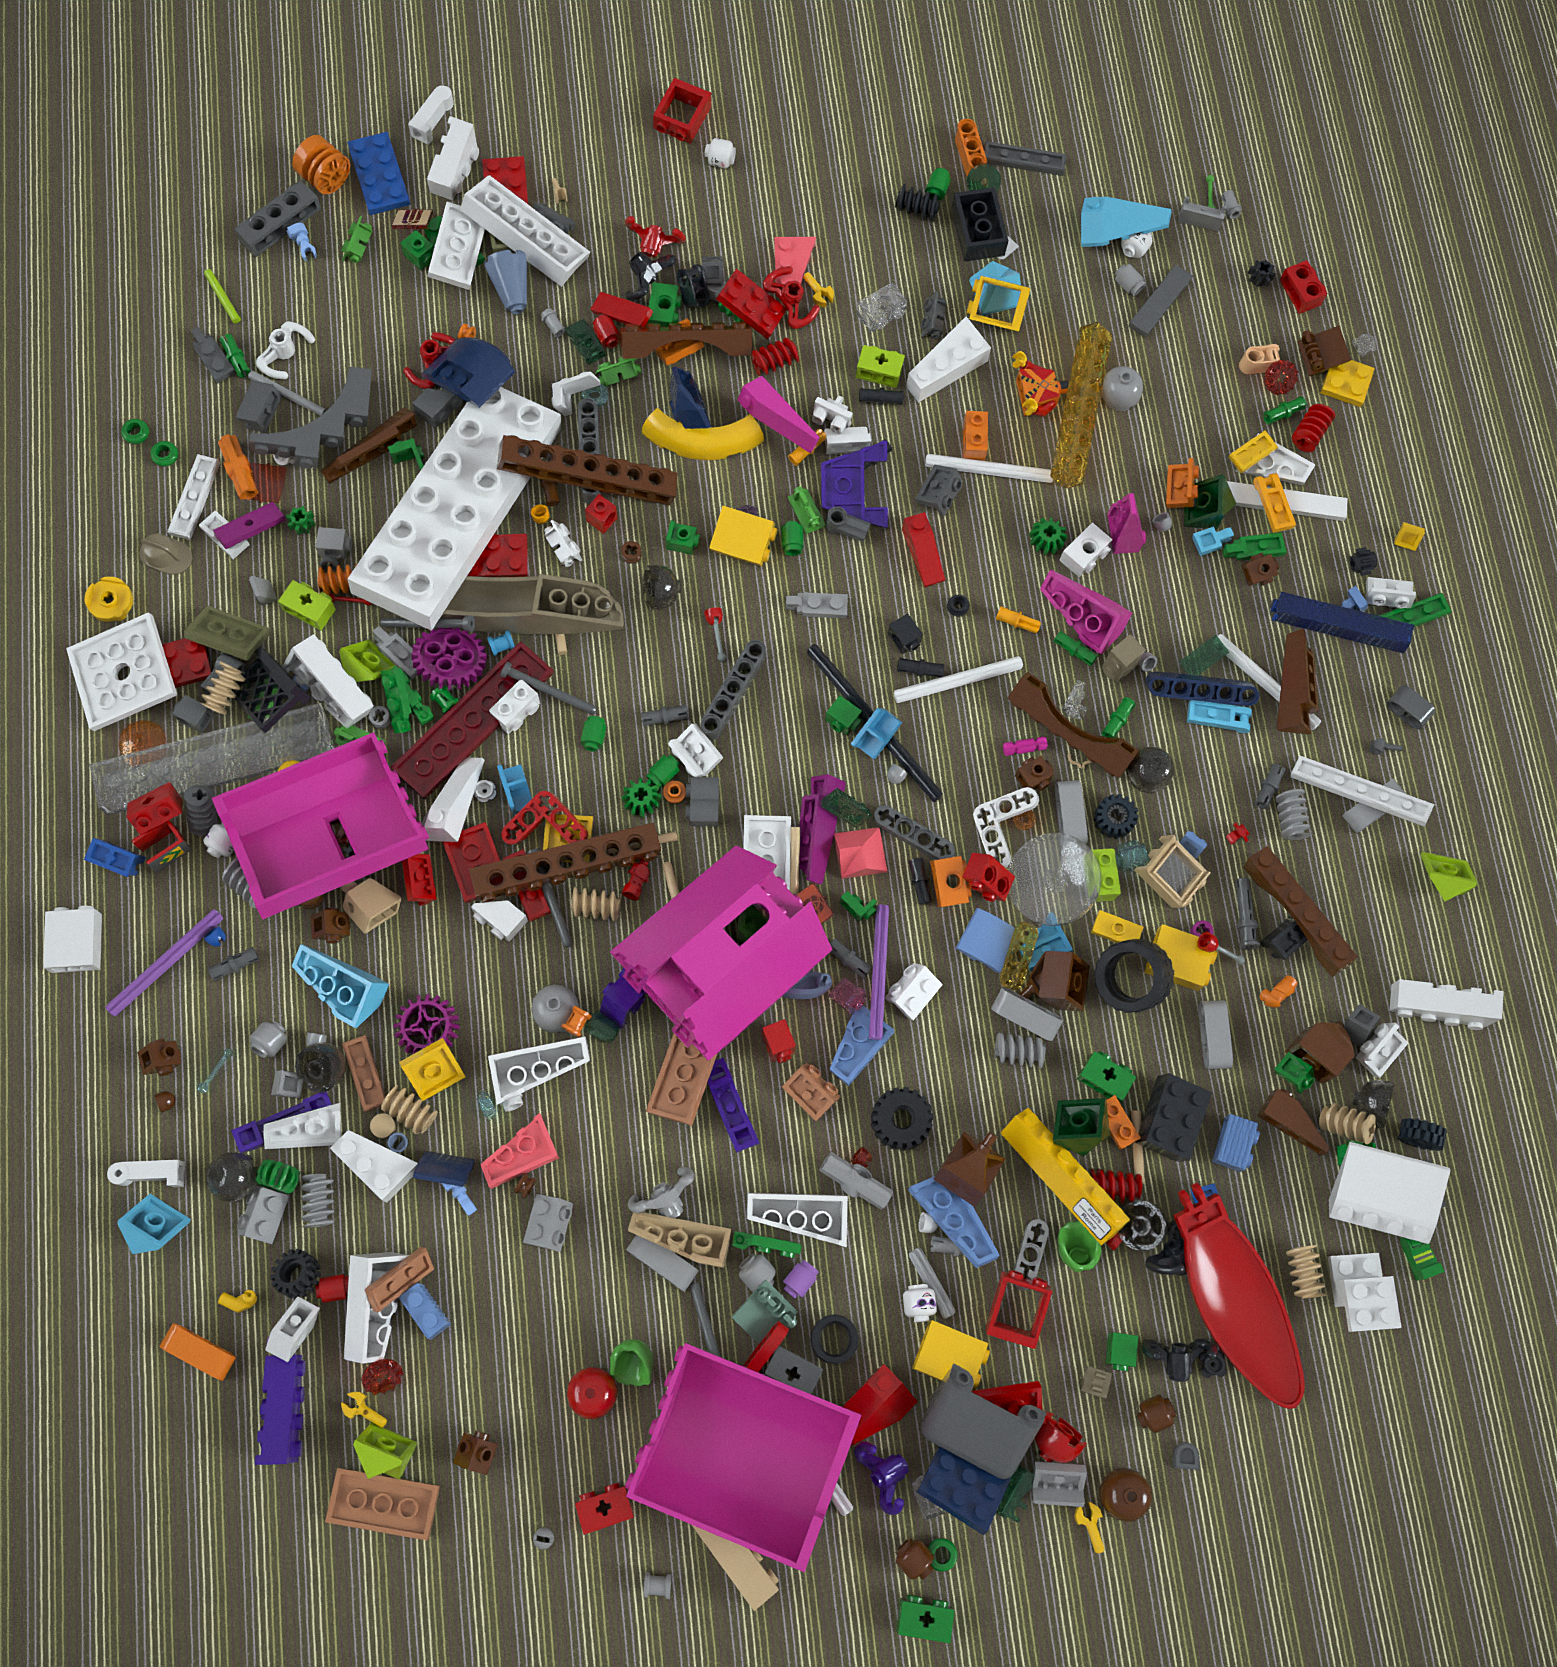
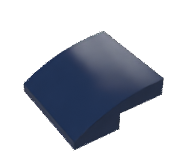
M426 1151L418 1162L413 1178L463 1187L467 1183L469 1172L473 1170L475 1159Z

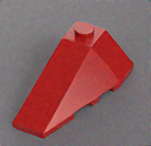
M881 1364L841 1406L861 1414L850 1446L900 1421L918 1402L885 1364Z

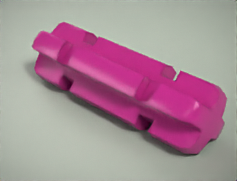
M1043 736L1036 737L1035 740L1030 738L1018 740L1015 743L1006 742L1003 744V753L1005 756L1014 755L1015 752L1016 754L1034 752L1035 749L1038 751L1045 750L1048 747L1047 739Z

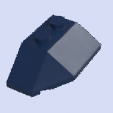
M677 366L673 367L670 383L672 400L669 401L676 422L681 421L685 429L711 427L700 390L691 372L688 370L684 371V369Z

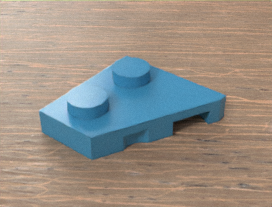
M1053 913L1049 914L1047 921L1040 928H1037L1032 934V938L1027 940L1020 948V954L1030 972L1033 971L1036 963L1045 951L1073 952Z

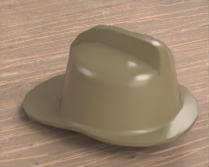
M158 533L151 534L145 539L142 538V546L139 553L140 559L145 565L173 575L186 571L191 565L193 559L192 552L184 543Z

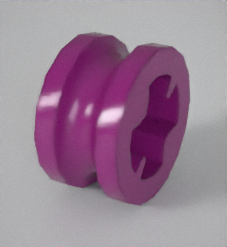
M1205 920L1196 922L1190 929V934L1200 937L1201 933H1197L1196 930L1200 926L1204 931L1211 934L1214 933L1213 926Z

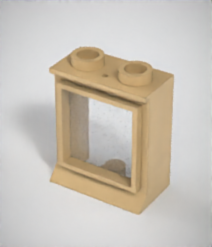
M1175 835L1161 836L1159 840L1163 843L1162 847L1151 850L1148 854L1151 859L1146 866L1136 867L1135 871L1171 908L1186 907L1193 900L1192 896L1205 885L1206 878L1210 872L1206 871L1176 840Z

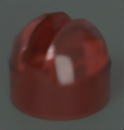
M862 1146L853 1155L851 1162L854 1165L859 1164L867 1168L866 1161L872 1162V1155Z

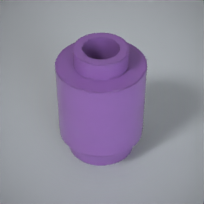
M805 1260L800 1264L797 1263L783 1281L786 1285L784 1290L793 1298L797 1296L802 1298L817 1280L816 1275L819 1272Z

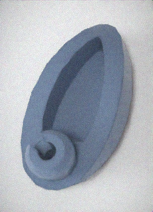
M808 972L782 997L791 999L816 998L830 989L832 985L831 977L827 973Z

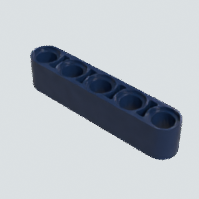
M1160 671L1149 673L1145 679V684L1153 695L1160 697L1252 706L1259 700L1258 690L1248 681ZM1157 679H1161L1162 685L1158 688H1153L1152 683ZM1178 682H1185L1183 689L1174 690ZM1206 684L1207 689L1202 693H1198V687ZM1229 687V692L1226 695H1220L1219 692L1222 688ZM1247 689H1251V695L1247 698H1243V692Z

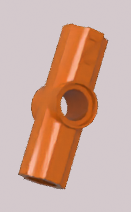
M229 434L222 436L218 444L225 460L223 464L228 476L234 483L237 495L241 500L255 498L259 492L251 474L253 470L246 455L243 454L236 435Z

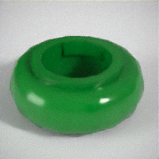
M130 419L123 424L121 435L130 444H140L148 438L149 427L141 419ZM141 428L138 434L130 435L132 429Z
M160 441L151 448L150 456L156 465L167 467L174 464L177 460L178 449L169 441ZM164 450H169V451H170V453L168 454V456L163 457V458H162V457H159V454H160L162 451H164Z
M946 1538L934 1539L927 1548L934 1555L937 1548L945 1547L949 1552V1558L944 1563H938L934 1557L931 1566L939 1572L949 1571L957 1562V1549L953 1542Z

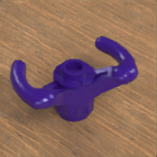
M860 1442L854 1449V1455L859 1463L868 1467L872 1472L870 1474L871 1480L880 1489V1507L889 1515L899 1514L903 1510L904 1500L897 1498L894 1505L891 1502L897 1482L904 1479L905 1474L909 1472L907 1462L900 1454H892L885 1459L874 1456L872 1454L876 1453V1446L869 1442Z

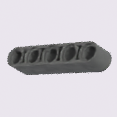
M584 398L578 403L579 450H583L585 453H587V450H594L590 453L594 455L600 454L598 407L595 400ZM581 487L583 500L587 504H590L598 494L602 496V491L596 490L590 493L587 492L589 489Z
M751 640L747 643L701 720V730L710 741L718 739L763 665L766 647L762 641ZM759 651L761 654L753 656L750 652ZM741 669H748L750 672L744 675L739 671ZM731 687H736L737 689H739V691L736 693H731L728 691V689ZM723 705L728 709L720 712L716 708ZM709 724H713L717 728L715 730L710 731L707 730L705 727Z

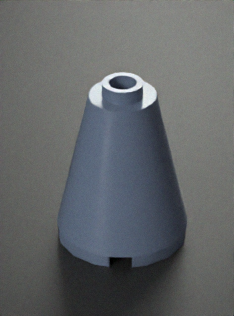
M510 250L496 252L487 257L488 262L484 261L485 269L506 311L511 312V314H520L527 307V258L525 252L521 250H516L517 254H511Z

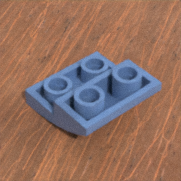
M976 908L956 949L973 961L978 960L998 973L1002 971L1021 931L1000 918L980 908Z

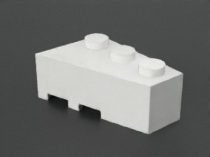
M450 116L448 119L450 129L447 136H442L441 143H444L441 154L435 155L427 182L430 193L454 200L456 194L460 193L464 178L468 177L471 164L478 158L479 148L477 147L473 124Z
M349 1130L330 1148L386 1203L413 1177L418 1165L417 1162Z

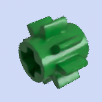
M304 506L301 508L293 507L290 515H286L289 521L287 524L289 529H295L297 535L306 532L309 534L311 527L316 526L313 520L315 517L313 512H307Z

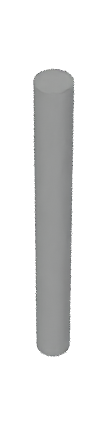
M250 371L248 378L253 381L273 384L281 396L320 416L327 411V409L254 371Z

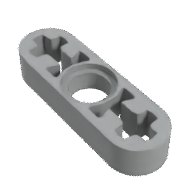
M1035 1219L1027 1224L1013 1269L1023 1274L1025 1267H1020V1263L1028 1267L1033 1266V1271L1028 1269L1026 1273V1278L1033 1280V1277H1037L1049 1235L1048 1225L1043 1220ZM1037 1224L1040 1225V1230L1043 1231V1235H1038L1035 1242L1041 1243L1040 1247L1034 1243H1027V1239L1033 1240L1034 1232L1031 1231V1227L1034 1228ZM1026 1248H1033L1036 1251L1037 1258L1034 1262L1025 1260L1023 1253ZM1013 1284L1018 1290H1028V1288Z

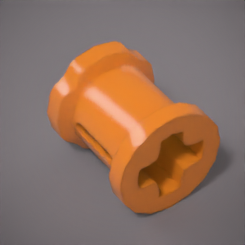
M573 1006V1012L567 1022L563 1023L561 1027L570 1034L580 1038V1031L586 1021L590 1020L592 1016L581 1008Z

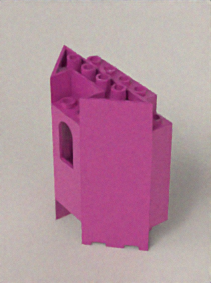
M737 845L610 951L612 956L625 969L623 977L638 994L644 990L675 1024L672 1032L687 1048L693 1044L707 1061L729 1045L832 951V947L811 901L803 906L800 897L792 894L787 889L785 881L779 876L776 877L773 873L777 867L776 864ZM759 904L769 915V920L739 947L723 928L750 905Z

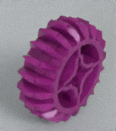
M426 994L425 1001H423L422 997L417 995L416 1003L408 999L407 1002L410 1005L408 1009L405 1006L400 1007L404 1014H396L395 1016L401 1022L393 1024L395 1029L400 1030L394 1036L398 1039L402 1038L399 1040L398 1045L400 1047L406 1046L404 1051L407 1054L412 1051L414 1054L436 1042L435 1033L442 1029L443 1025H446L445 1030L439 1039L443 1038L449 1047H453V1043L449 1039L458 1038V1035L452 1031L460 1029L459 1024L454 1023L459 1020V1016L452 1015L455 1012V1008L453 1006L448 1007V1000L445 999L440 1003L441 998L436 995L432 1001L431 995ZM426 1009L438 1010L444 1014V1017L440 1019L438 1017L431 1018ZM418 1012V1021L408 1028L410 1020ZM425 1019L432 1025L430 1030H428L429 1035L422 1028V1026L425 1027L423 1025L426 1023ZM422 1035L425 1037L427 1045L417 1044L411 1041L409 1036Z

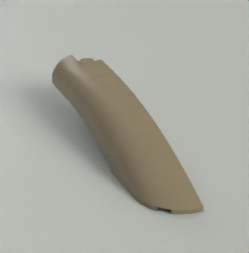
M544 574L531 577L467 576L440 617V619H464L466 615H470L475 619L473 631L505 633V631L509 630L513 634L590 633L623 629L624 625L620 604L602 586L589 581Z

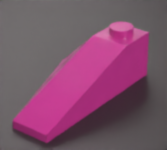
M763 376L743 386L737 400L753 417L809 453L814 450L820 437Z
M1130 493L1124 496L1122 500H1118L1117 503H1113L1107 514L1113 554L1139 552L1142 545L1146 542V533L1142 531L1134 493Z
M1049 570L1040 588L1055 609H1059L1067 619L1068 625L1072 626L1080 635V640L1100 654H1103L1123 632L1132 615V612L1118 603L1053 570Z

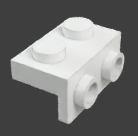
M519 680L490 709V713L500 722L502 730L509 735L512 731H516L521 727L523 720L528 715H532L537 711L540 704L538 693L523 680Z
M696 723L691 724L677 739L668 742V745L672 748V753L683 762L686 771L694 777L706 776L723 759L722 755Z
M916 963L905 969L904 975L897 983L890 987L889 993L885 997L888 1002L894 1003L910 1020H914L943 985L926 966Z
M1397 1023L1380 1024L1374 1031L1375 1035L1361 1046L1360 1053L1356 1056V1059L1374 1077L1380 1078L1408 1044L1398 1033L1399 1025Z

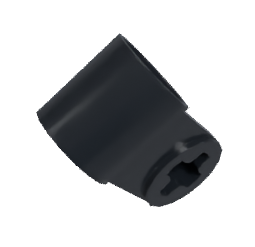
M695 264L687 270L682 268L677 272L682 301L688 308L706 307L710 301L705 271L700 264Z

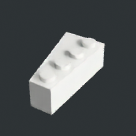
M965 317L909 372L906 387L919 403L988 362L991 347L970 320Z
M1399 979L1391 985L1389 1011L1398 1013L1397 1015L1400 1017L1410 1018L1418 1016L1421 1017V1020L1427 1022L1440 1020L1449 1026L1463 1024L1468 1025V1028L1472 1030H1482L1484 1027L1502 1019L1504 991L1494 990L1492 994H1484L1481 988L1471 987V989L1458 991L1455 985H1439L1437 988H1433V983Z
M747 1193V1219L847 1247L848 1196Z
M394 1252L350 1255L344 1359L358 1363L384 1360L392 1328L389 1323L392 1314L396 1313L398 1303L394 1300L380 1312H375L372 1310L364 1289L409 1255Z

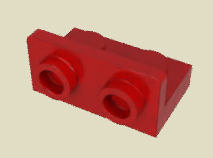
M416 854L402 860L407 901H418L419 906H424L436 900L430 855Z

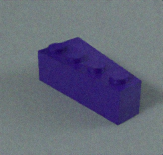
M624 968L618 975L620 978L615 983L611 981L603 990L604 997L600 1008V1013L620 1030L627 1024L628 1014L632 1012L635 1015L641 1008V1004L644 1002L645 995L647 994L644 990L638 994L623 977Z
M293 1355L288 1362L277 1356L265 1357L262 1391L267 1393V1398L263 1399L260 1405L261 1419L264 1420V1426H261L257 1434V1443H260L261 1455H255L254 1465L298 1462V1457L302 1455V1441H299V1430L303 1428L304 1418L303 1414H300V1403L304 1402L305 1390L304 1387H301V1376L305 1375L306 1363L305 1360H302V1355Z

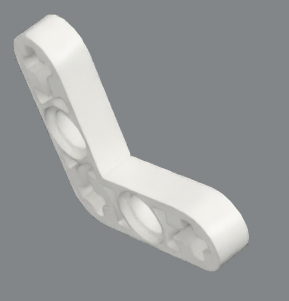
M1026 787L981 804L974 810V820L986 854L996 859V851L994 849L990 851V848L998 847L999 852L1006 856L1002 859L1003 863H1001L1005 868L1011 862V855L999 822L1032 810L1038 805L1039 796L1032 788ZM1026 793L1034 796L1030 799V804H1027L1025 801L1018 803L1021 808L1017 809V804L1013 798L1016 797L1018 801L1025 799ZM1004 801L1012 803V809L1008 813L1000 811V805ZM985 810L987 813H990L987 819L991 826L986 827L985 821L979 818L982 815L981 811ZM993 830L997 831V841L993 843L987 842V833Z

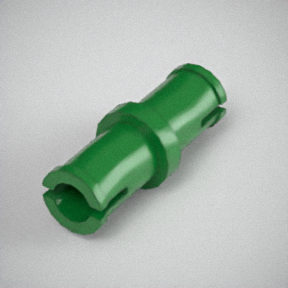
M225 334L226 341L221 336L219 341L223 345L227 353L226 358L232 363L239 378L246 377L243 371L248 376L251 370L248 368L243 358L244 353L238 348L233 335Z
M1299 396L1292 401L1281 402L1278 407L1265 411L1263 419L1268 425L1282 418L1288 419L1292 414L1306 409V406H1304L1307 405L1304 397Z
M1062 630L1053 641V643L1068 651L1071 657H1077L1089 667L1094 664L1098 657V654L1083 646V642L1074 640Z
M1124 697L1117 710L1111 713L1109 716L1110 721L1101 732L1103 737H1115L1121 727L1126 725L1129 714L1136 706L1132 699Z

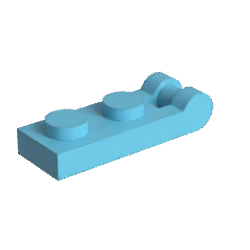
M1190 700L1187 723L1236 730L1239 733H1249L1251 726L1249 718H1251L1252 709L1229 704ZM1235 716H1238L1240 720L1235 721Z

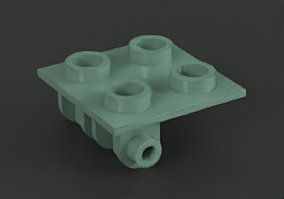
M765 1280L731 1317L759 1344L777 1321H780L786 1327H795L797 1324L795 1315L798 1311Z

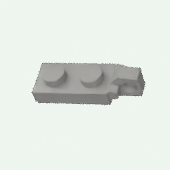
M798 593V596H786L785 607L786 610H797V613L802 614L803 617L847 618L848 594Z
M380 626L372 631L373 638L378 642L376 647L397 668H401L410 680L415 678L417 674L416 668H413V648L397 633L393 634L391 632L387 634Z

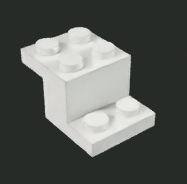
M1379 1253L1328 1257L1335 1307L1345 1306L1349 1332L1401 1328L1393 1276H1382Z

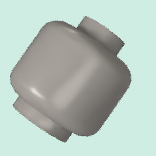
M276 1021L273 1023L262 1022L249 1038L251 1050L262 1058H266V1056L274 1057L287 1041L284 1034L285 1028Z
M750 1254L739 1265V1277L752 1292L765 1280L771 1285L774 1284L775 1268L763 1255Z

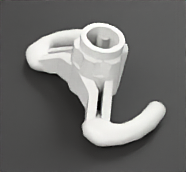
M285 322L281 329H276L271 333L269 337L270 345L257 358L256 366L269 377L287 379V372L271 369L267 365L277 358L288 359L294 355L295 346L291 339V332L296 331L300 333L311 344L315 342L312 333L298 323Z

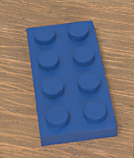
M388 132L348 141L347 144L369 214L373 215L411 205Z

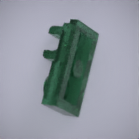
M584 319L565 328L566 334L587 365L606 356L604 348Z
M1214 635L1178 663L1188 675L1198 676L1227 655L1229 651L1218 636Z
M838 788L834 789L821 801V807L854 828H858L872 817V813L865 807L864 803L860 804L855 800V797L849 796Z
M1018 1466L996 1511L998 1515L1005 1519L1008 1517L1016 1523L1020 1522L1021 1519L1015 1515V1509L1017 1507L1027 1509V1504L1022 1502L1021 1498L1032 1487V1480L1035 1476L1033 1473Z

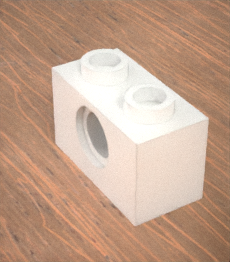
M1092 522L1063 551L1060 561L1078 577L1084 572L1088 574L1095 567V561L1099 557L1101 559L1105 558L1110 552L1109 546L1112 539ZM1083 549L1091 551V554L1084 552Z
M297 1297L272 1329L265 1350L288 1362L314 1328L320 1308Z

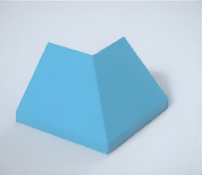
M994 261L990 262L969 279L972 289L975 279L980 280L981 275L1021 285L1018 272ZM984 282L979 301L982 315L1015 308L1020 291Z
M149 1194L121 1217L117 1224L131 1253L137 1254L159 1250L189 1224L191 1219L152 1194Z

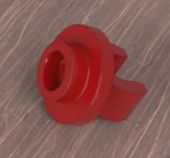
M1236 822L1232 825L1235 830L1226 836L1228 842L1232 845L1241 838L1245 843L1248 842L1247 836L1250 833L1242 823L1240 825Z

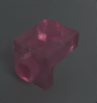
M845 977L829 993V997L850 1014L855 1010L861 1009L866 1001L864 989L861 987L857 988Z

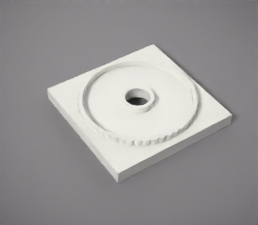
M149 612L66 648L89 729L93 731L177 696L154 617ZM123 667H130L129 676L124 680H119V671Z

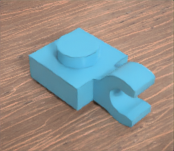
M1211 527L1193 533L1192 539L1199 555L1202 556L1220 550L1222 544L1230 542L1234 534L1231 527L1216 532L1215 528Z

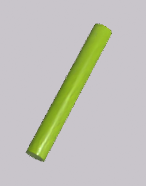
M211 269L205 270V277L234 324L239 323L241 318Z

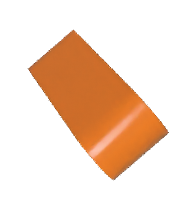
M962 119L957 126L955 141L966 177L970 181L977 182L984 176L987 159L975 122L971 119Z
M172 1323L159 1346L166 1352L221 1381L225 1379L237 1358L234 1354L176 1323Z

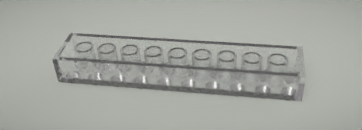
M322 703L288 711L266 733L260 730L254 721L89 765L98 807L108 816L127 811L129 802L168 782L172 784L180 796H183L185 791L193 785H204L209 788L276 771L286 761L296 760L302 762L336 747L327 712Z

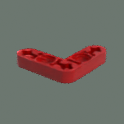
M548 791L537 793L504 826L501 833L504 842L518 845L547 819L568 843L585 840L589 836L583 824L555 794ZM543 797H550L548 802L552 807H555L554 810H551L548 806H542L544 803ZM531 811L535 815V821L528 825L524 821V816L527 812ZM559 812H564L567 815V820L563 825H559L556 822V815ZM520 825L526 828L525 831L524 829H519L516 832V839L509 838L511 836L510 830L516 831ZM571 826L573 830L581 831L579 834L580 840L572 839L574 833L567 828Z

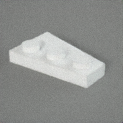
M1276 443L1278 446L1276 451L1243 472L1244 474L1268 477L1269 474L1277 473L1280 481L1303 485L1315 464Z
M340 1103L264 1124L265 1149L334 1145L341 1138Z

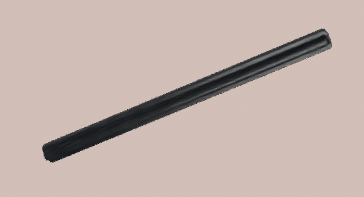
M817 644L810 646L807 649V654L843 697L862 711L861 718L866 723L874 711ZM893 735L886 744L887 749L931 801H938L943 795L942 791Z

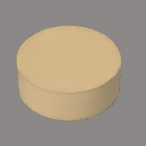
M381 1113L372 1119L370 1129L376 1137L386 1139L395 1132L396 1122L390 1115Z

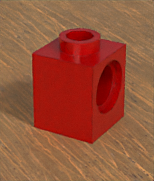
M600 494L585 509L586 521L603 534L618 519L616 506Z

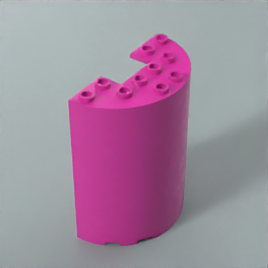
M690 1344L679 1345L674 1357L677 1365L667 1375L664 1386L668 1388L658 1406V1409L662 1410L661 1414L657 1419L653 1420L648 1434L652 1435L650 1442L647 1445L644 1444L638 1451L635 1459L638 1467L635 1474L631 1472L625 1488L629 1490L626 1497L805 1573L861 1414Z

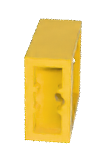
M981 275L980 280L975 279L972 292H975L976 295L974 301H969L967 313L970 314L969 319L1019 331L1031 288ZM984 282L1020 291L1012 323L976 314Z

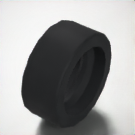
M833 1314L823 1317L815 1324L811 1332L810 1341L812 1350L819 1359L826 1363L838 1364L847 1361L854 1355L858 1348L859 1336L852 1321L844 1316ZM828 1325H841L848 1332L849 1345L841 1354H829L821 1347L820 1334Z

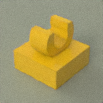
M1403 522L1394 540V544L1416 551L1425 534V529Z

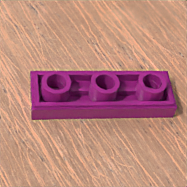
M271 502L214 529V536L225 549H228L284 522L285 516Z

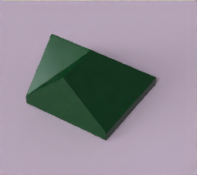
M1223 474L1195 483V485H1198V498H1194V507H1184L1185 527L1204 529L1214 527L1218 529L1224 515L1236 505L1226 477Z
M1106 1098L1058 1100L1053 1133L1054 1143L1085 1156L1102 1140L1110 1136Z

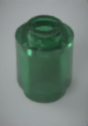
M595 1011L594 1014L590 1012L589 1014L592 1017L586 1021L584 1031L603 1043L608 1042L611 1044L620 1031V1027L616 1025L617 1022L599 1011Z

